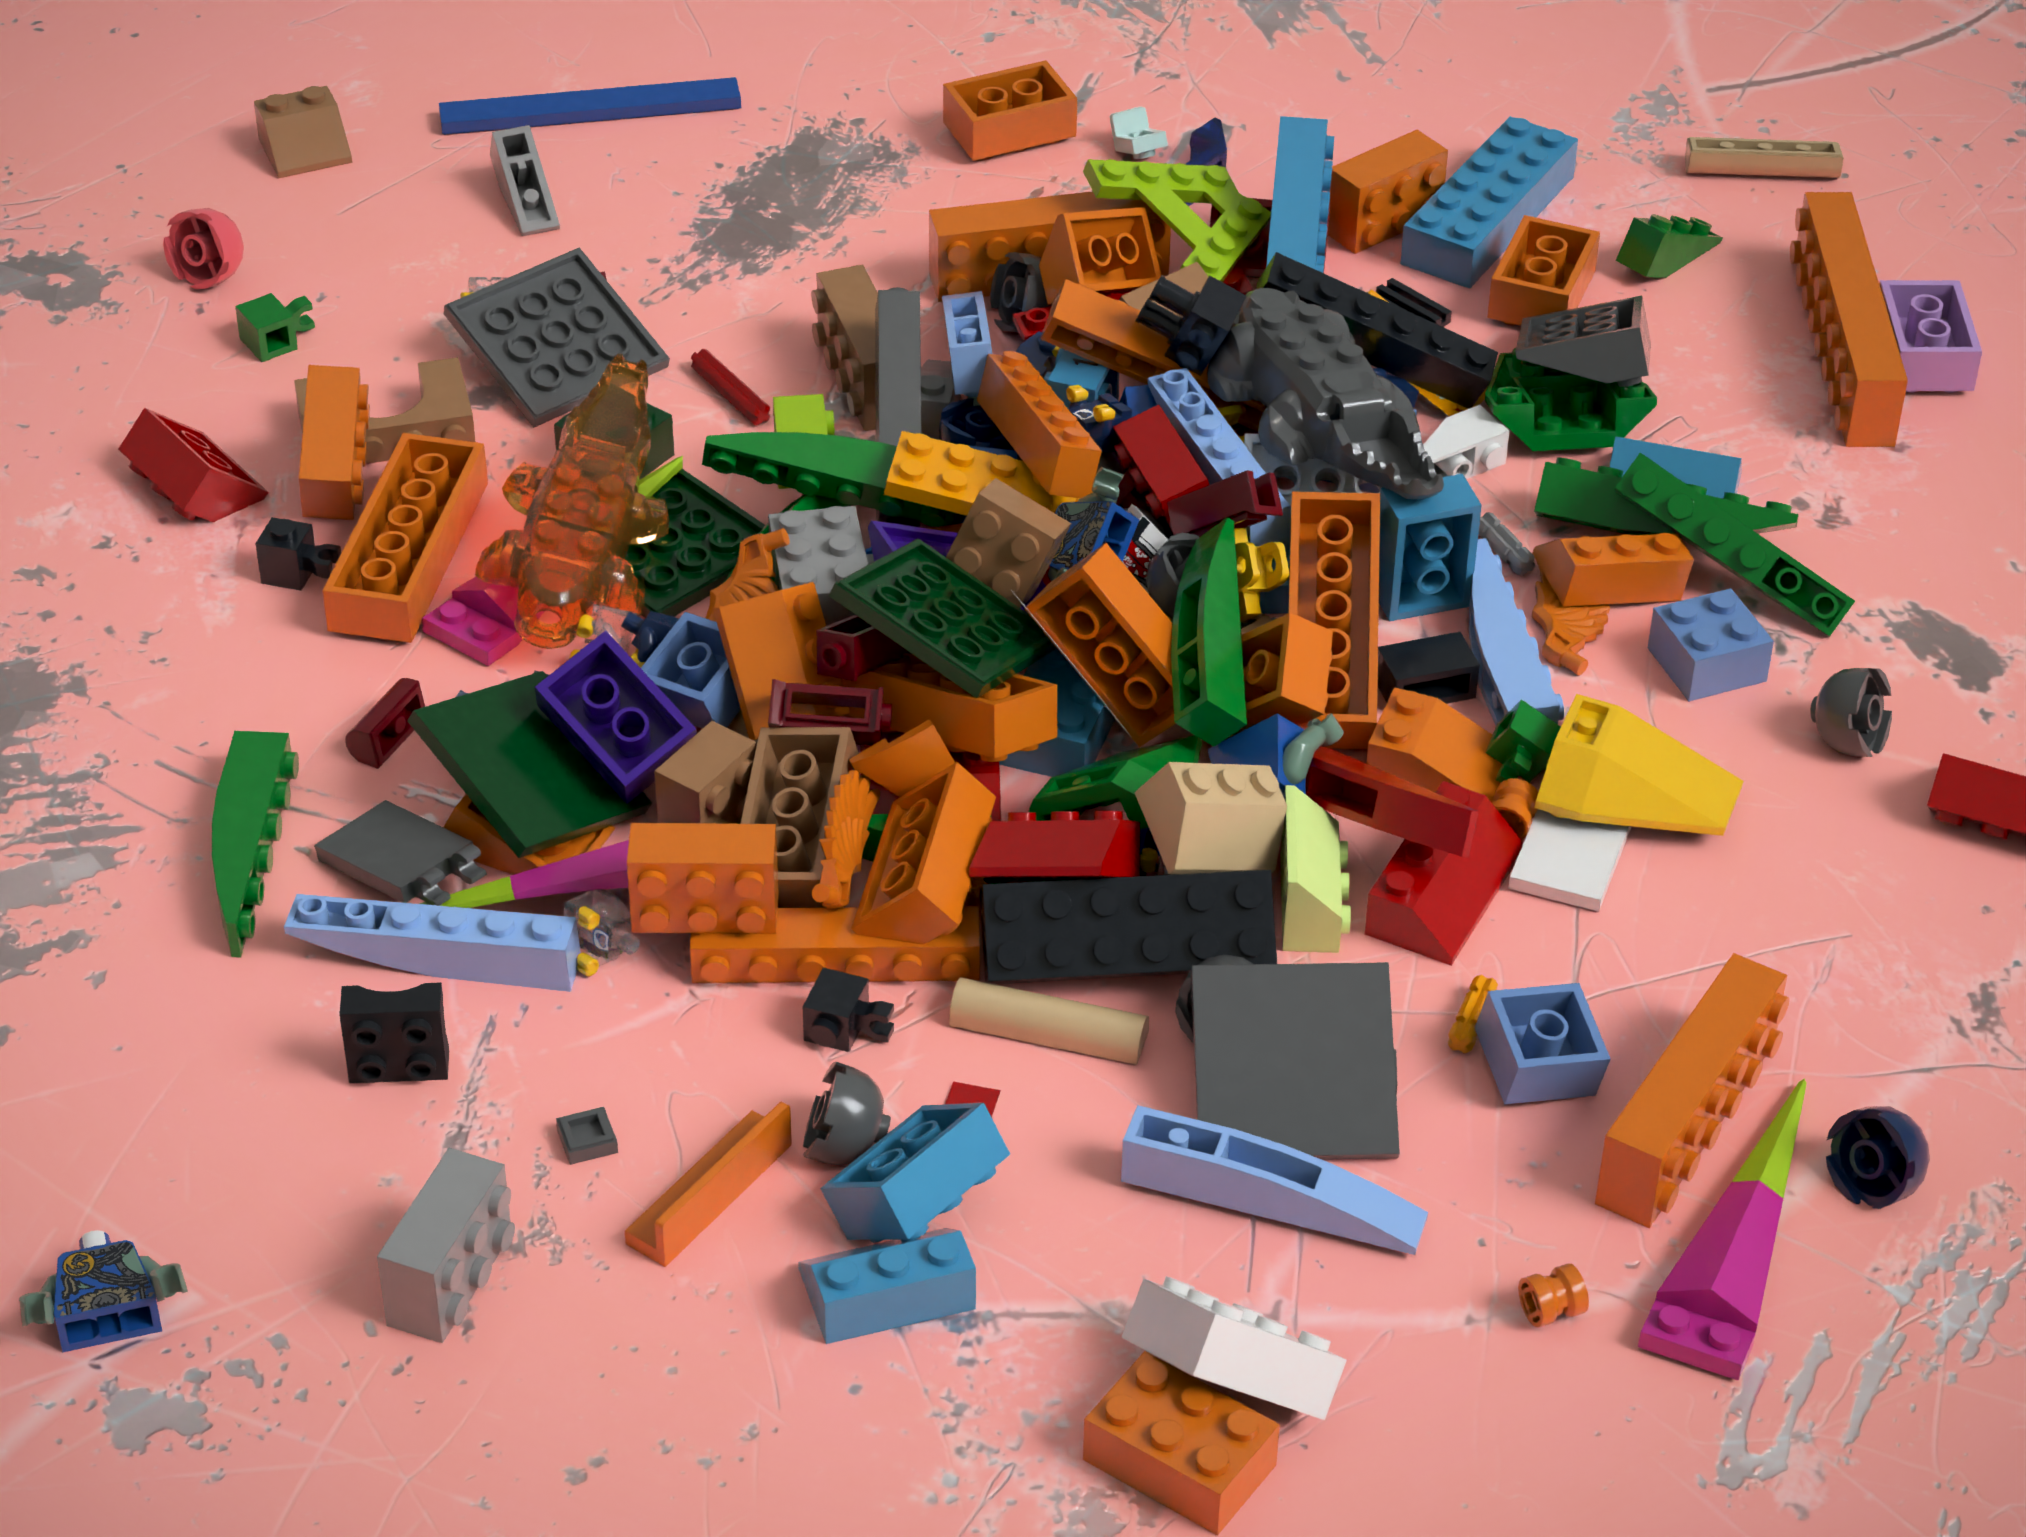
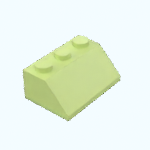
M1285 785L1284 799L1287 804L1280 849L1282 951L1339 953L1341 934H1350L1351 906L1342 905V901H1348L1349 873H1341V869H1347L1348 841L1339 840V821L1296 786Z

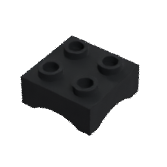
M441 982L423 983L417 987L401 991H375L359 985L342 986L339 1016L349 1083L448 1080L450 1051L445 1028Z

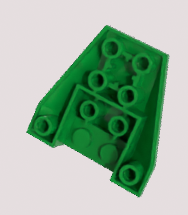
M1516 348L1510 353H1500L1491 382L1485 391V402L1492 413L1532 451L1613 447L1615 436L1624 438L1657 406V396L1644 382L1625 387H1619L1617 382H1600L1519 360L1516 357Z
M1193 735L1132 749L1051 777L1032 800L1028 812L1036 813V821H1051V812L1056 811L1079 812L1080 818L1086 809L1099 806L1104 807L1121 802L1129 821L1140 822V829L1148 828L1149 826L1134 792L1168 762L1198 763L1202 740Z

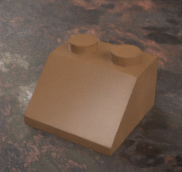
M327 85L321 87L310 86L302 91L288 94H272L264 99L254 101L258 139L278 178L353 163L338 104Z

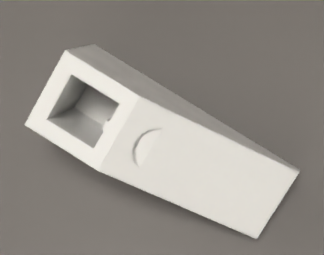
M1481 405L1446 417L1423 446L1428 456L1432 459L1437 475L1442 474V477L1463 474L1468 479L1506 464L1510 430Z

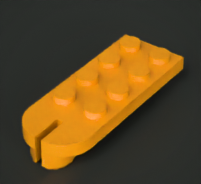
M906 431L901 432L884 490V495L966 516L978 493L995 478L1053 513L1056 512L1060 504L1077 502L1080 499L1049 495L1026 464L1011 456L997 455L973 449L968 445L953 444L930 438L924 434H914Z

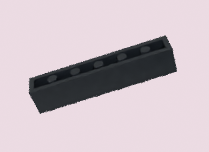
M1278 252L1275 253L1257 281L1255 289L1270 288L1284 293L1295 291L1299 299L1307 304H1314L1323 309L1337 311L1344 317L1349 331L1354 337L1355 345L1363 349V356L1370 365L1382 368L1387 373L1405 379L1416 386L1465 408H1472L1491 382L1498 355L1497 351Z

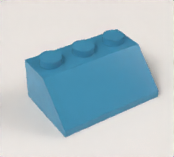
M1615 436L1609 467L1622 470L1623 475L1638 454L1642 453L1682 482L1707 488L1706 495L1723 498L1724 492L1736 494L1738 492L1742 474V458Z
M943 1228L926 1232L914 1240H890L798 1262L799 1272L826 1344L976 1309V1266L961 1230Z

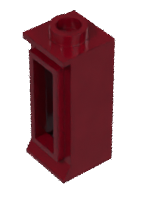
M1246 470L1167 502L1170 528L1173 535L1188 533L1201 537L1227 517L1234 521L1235 529L1247 528L1267 520L1266 515L1283 516L1275 473L1270 472L1254 479L1253 471Z
M856 614L816 630L817 674L857 681V677L903 658L905 653L912 654Z
M772 679L768 718L769 727H850L856 745L870 746L881 741L882 731L891 730L892 704L884 703L883 687L868 689L786 683ZM792 703L865 708V715L863 719L791 713Z

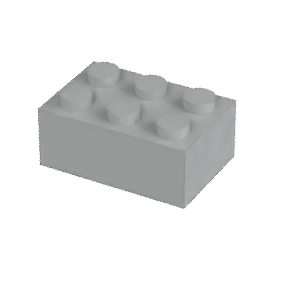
M833 506L826 509L791 510L784 513L768 514L769 533L784 528L790 540L789 545L771 551L773 570L776 574L774 580L778 589L783 590L814 582L826 626L855 615L828 595L835 582L868 565L856 506Z
M447 1149L377 1255L386 1326L443 1344L453 1326H459L463 1322L470 1299L477 1288L482 1289L487 1284L494 1261L501 1251L506 1252L509 1249L514 1238L515 1224L511 1222L509 1209L511 1189L507 1187L505 1164L456 1149Z

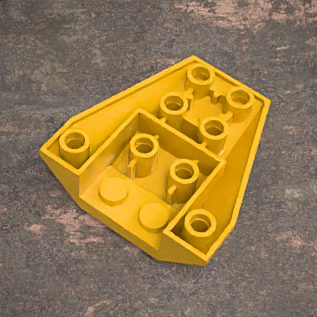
M1576 694L1554 741L1534 808L1549 812L1558 818H1570L1583 822L1724 836L1744 781L1623 707Z

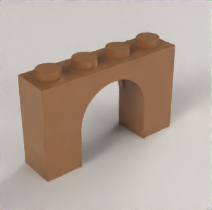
M458 357L417 363L421 400L404 413L390 417H370L369 429H366L365 442H367L366 464L389 461L402 433L476 442L473 413ZM307 378L294 380L302 433Z

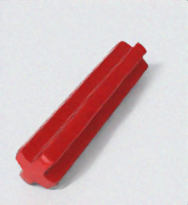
M701 349L698 353L694 352L691 355L693 360L691 367L751 423L760 425L763 421L767 422L770 419V406L710 351Z

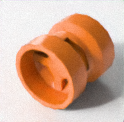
M1510 778L1504 780L1498 786L1492 804L1518 837L1523 840L1530 829L1532 818L1538 811V809L1534 808L1538 791L1527 781Z
M1572 1263L1554 1267L1549 1276L1535 1273L1523 1277L1519 1281L1518 1292L1525 1316L1534 1327L1539 1328L1552 1324L1557 1316L1561 1314L1567 1317H1574L1588 1310L1589 1297L1586 1284L1581 1273Z

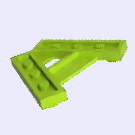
M1088 159L1083 169V173L1096 198L1143 200L1193 249L1180 269L1198 262L1208 277L1212 276L1221 282L1224 281L1271 218V211L1262 207L1258 201L1247 198L1238 192L1226 167ZM1184 202L1212 204L1222 215L1210 228Z

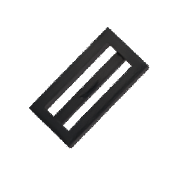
M1394 278L1387 280V286L1381 284L1376 287V293L1397 307L1442 327L1451 323V310Z

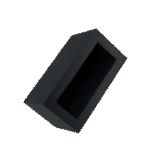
M1461 631L1379 646L1378 688L1386 703L1394 687L1436 697L1446 704L1474 699L1477 693L1480 664Z

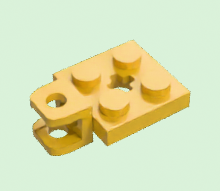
M1235 528L1240 622H1243L1261 614L1259 592H1269L1284 584L1289 577V568L1283 543L1268 542L1261 546H1255L1253 543L1248 542L1246 528ZM1273 558L1276 561V568L1274 571L1272 569Z

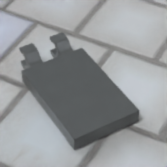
M387 800L314 845L319 861L402 903H407L414 897H417L427 905L440 906L451 897L450 893L442 890L437 883L445 879L449 874L452 873L459 876L467 884H473L487 875L486 870L477 866L473 861L481 855V851L473 845L472 841Z

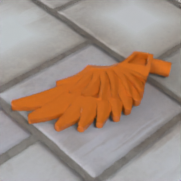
M784 528L767 534H755L740 542L737 564L731 576L723 584L710 591V604L706 619L716 622L714 608L779 591L777 585L771 579L776 576L773 570L771 551L789 545V536Z
M1538 565L1541 582L1537 581L1535 583L1537 603L1532 610L1531 617L1545 630L1546 640L1542 646V655L1548 662L1558 668L1564 666L1575 674L1582 675L1588 667V660L1577 653L1584 649L1585 642L1594 641L1597 635L1603 633L1604 625L1608 623L1607 614L1610 611V606L1605 604L1563 607Z
M850 770L848 774L840 775V784L834 785V797H829L830 810L826 811L828 825L824 826L825 832L823 833L825 839L819 840L825 859L820 861L823 865L820 883L812 889V897L816 902L822 903L823 907L830 909L842 908L849 904L852 875L861 871L863 850L870 834L867 828L880 797L878 789L869 790L871 779L865 775H861L859 778L857 770Z

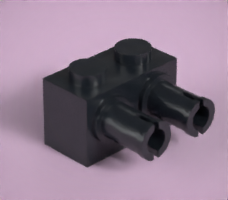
M1161 275L1135 322L1141 323L1168 338L1166 343L1170 345L1164 356L1176 362L1180 367L1187 368L1201 376L1228 334L1247 296L1212 276L1208 277L1200 292L1196 291L1193 294Z

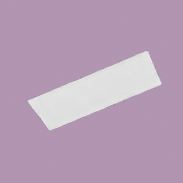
M1058 647V649L1062 652V654L1066 657V659L1071 663V665L1075 668V670L1079 673V675L1083 678V680L1087 683V685L1091 688V690L1096 694V696L1100 699V701L1105 705V707H1106V708L1110 711V713L1115 717V715H1114V714L1111 712V710L1107 707V705H1106V704L1104 703V701L1100 698V696L1096 693V691L1092 688V686L1087 682V680L1082 676V674H1081V673L1077 670V668L1072 664V662L1068 659V657H1067V656L1063 653V651Z

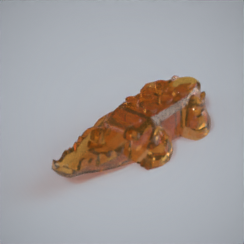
M623 354L615 355L613 360L608 363L598 384L590 391L584 401L579 406H575L566 417L561 432L559 449L556 450L548 466L540 467L524 461L509 474L502 487L503 495L516 511L525 515L521 530H505L499 539L494 540L489 547H485L477 561L475 576L487 583L514 588L517 597L515 628L519 636L533 646L544 649H558L570 644L576 638L579 619L584 614L590 616L599 610L625 619L629 611L639 617L643 612L645 589L639 588L638 579L634 576L632 565L625 560L629 544H646L668 534L670 523L665 499H656L653 496L645 497L639 493V478L651 448V434L646 403L649 374L647 364L642 359L634 363L627 361ZM540 611H551L559 616L560 621L553 624L544 623L536 617V614Z

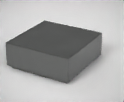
M604 1106L556 1118L557 1132L570 1165L618 1153L617 1139Z

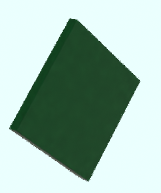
M681 469L636 510L579 571L644 618L647 617L650 611L674 617L710 596L711 590L724 583L737 563L740 542L749 536L758 534L765 524L684 469Z
M920 539L908 543L835 582L828 595L975 698L984 695L1056 648L1028 613Z
M544 671L413 710L407 720L518 858L645 814L653 804L644 792L626 804L537 706L535 686L548 677Z

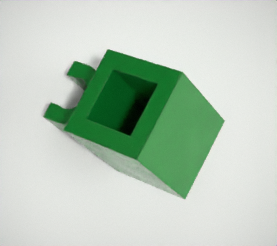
M272 293L235 306L239 338L261 362L297 350L296 331L305 332L315 328L314 321L307 314L301 316L302 313L313 310L312 303L305 295L294 299L286 307Z
M1522 699L1497 723L1485 752L1503 764L1495 779L1499 783L1510 778L1517 779L1518 776L1530 783L1542 770L1545 771L1554 741L1561 728L1557 723Z

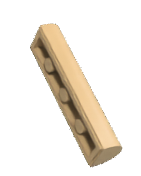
M1689 137L1686 141L1685 170L1686 173L1840 178L1844 157L1839 143L1832 141Z
M962 977L958 979L954 988L949 1014V1026L1134 1065L1138 1064L1149 1033L1150 1021L1147 1015Z

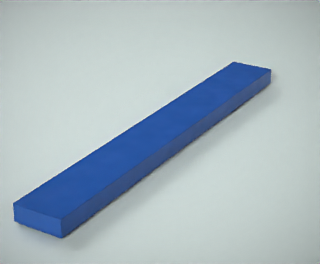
M731 77L440 102L439 113L442 134L446 135L503 130L527 125L538 127L733 110L741 108V95L737 78Z

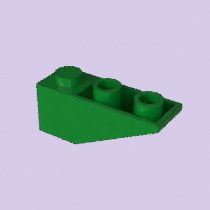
M1651 214L1650 218L1634 217L1615 261L1645 277L1667 278L1720 244L1723 237L1710 231L1712 228L1711 224L1695 217H1690L1689 221L1673 215L1670 217V220L1656 214Z

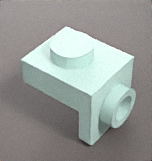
M1138 106L1110 114L1109 119L1115 151L1133 154V159H1143L1156 155L1155 149L1168 146L1166 131L1149 128L1145 107Z

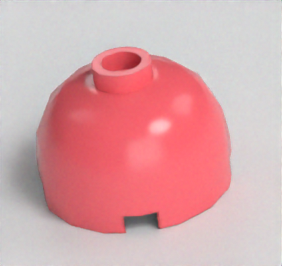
M211 208L190 209L178 213L169 220L167 226L171 225L169 229V236L163 239V248L166 261L179 280L187 279L190 283L194 284L190 286L194 289H206L219 285L235 274L243 259L244 245L238 227L226 214Z

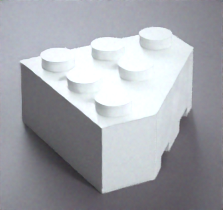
M1165 1276L1163 1284L1143 1278L1121 1337L1192 1376L1322 1420L1326 1418L1347 1359L1328 1351L1331 1344L1330 1340L1301 1330L1299 1338L1286 1333L1288 1326L1264 1317L1258 1311L1233 1303L1231 1306L1220 1302L1219 1298L1196 1290L1194 1286L1169 1276Z

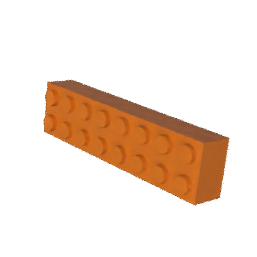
M1805 192L1802 208L1796 209L1795 228L1798 231L1797 240H1792L1790 244V262L1797 266L1796 284L1798 287L1803 288V309L1809 310V332L1815 333L1816 357L1822 358V380L1829 383L1828 402L1830 406H1835V428L1842 431L1846 447H1895L1908 379L1852 192Z

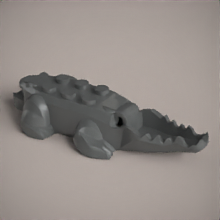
M1259 288L1248 292L1228 334L1209 362L1207 378L1210 389L1226 402L1255 400L1261 402L1266 407L1259 421L1258 433L1260 443L1267 452L1290 465L1304 463L1308 459H1322L1354 477L1387 488L1406 499H1426L1441 492L1444 487V480L1442 474L1437 475L1432 459L1424 449L1418 420L1411 402L1390 380L1375 373L1367 359L1363 356V349L1355 345L1354 337L1350 333L1344 317L1337 311L1323 309L1318 305L1307 304L1301 301L1295 291L1284 293L1275 289Z

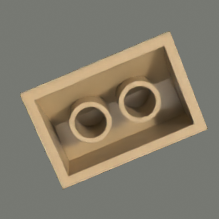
M1168 762L1134 792L1168 874L1271 870L1272 874L1276 871L1287 804L1279 788V782L1270 766Z

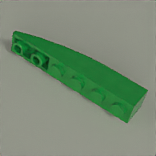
M749 432L709 435L705 440L702 465L711 467L719 473H734L750 477L762 484H777L793 488L805 495L817 494L836 499L845 505H860L876 509L888 516H903L919 520L931 527L952 525L955 517L954 512L884 495L886 481L897 448L894 445L845 436L800 432Z
M1642 453L1638 454L1615 486L1616 494L1674 534L1678 533L1680 538L1828 637L1831 636L1855 603V600Z
M1557 457L1556 464L1545 461L1534 509L1536 516L1622 534H1674L1615 493V486L1623 476L1622 470L1606 466H1598L1597 472L1581 469V462ZM1687 484L1758 534L1797 528L1799 514L1791 513L1792 506L1767 501L1765 507L1748 504L1750 498L1744 495L1724 492L1723 498L1706 495L1707 488Z
M1228 517L1195 541L1185 564L1177 591L1172 622L1171 664L1174 723L1214 747L1247 725L1234 521Z
M234 730L216 791L212 818V861L221 920L231 957L241 958L246 939H252L254 936L256 925L255 905L261 906L263 903L265 891L263 876L264 873H271L272 844L273 841L280 840L282 833L281 811L288 810L291 797L289 782L290 779H296L298 776L299 756L298 752H291L289 733Z

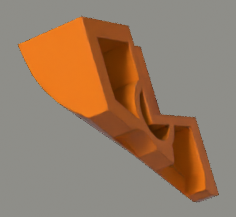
M930 720L925 721L890 743L884 738L849 759L854 770H857L899 797L955 763Z

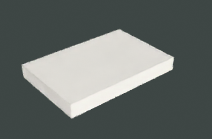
M1538 809L1511 872L1508 889L1599 912L1632 826L1558 818L1549 812Z

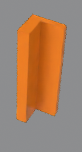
M781 1101L765 1117L751 1110L625 1230L626 1245L666 1267L792 1145L790 1106Z

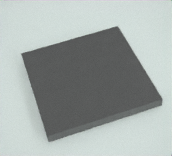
M580 247L444 306L443 314L533 428L574 410L607 385L621 389L669 366V356Z
M1389 962L1192 965L1191 990L1197 1120L1265 1138L1322 1160L1398 1159L1400 1149Z

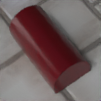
M410 678L399 679L347 733L345 737L346 747L358 762L379 769L414 731L407 720L413 710L425 707L419 680Z

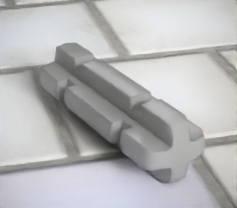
M1486 512L1480 517L1478 535L1482 539H1487L1490 547L1505 563L1509 564V567L1515 574L1524 576L1528 571H1532L1535 568V563L1533 562L1534 555L1526 547H1522L1523 544L1505 525L1500 524L1501 521L1493 513Z

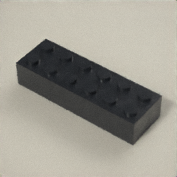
M1271 870L984 884L980 888L984 976L986 983L1013 984L1189 974L1192 965H1198L1207 958L1220 955L1242 957L1253 964H1277Z

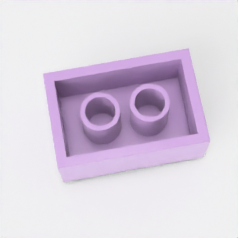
M1880 280L1879 285L1908 379L1906 392L1944 391L1955 393L1958 391H1974L1982 349L1960 280Z

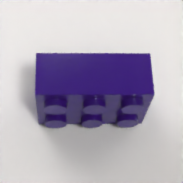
M606 630L535 686L537 706L626 804L655 782L654 771L697 734L693 724Z

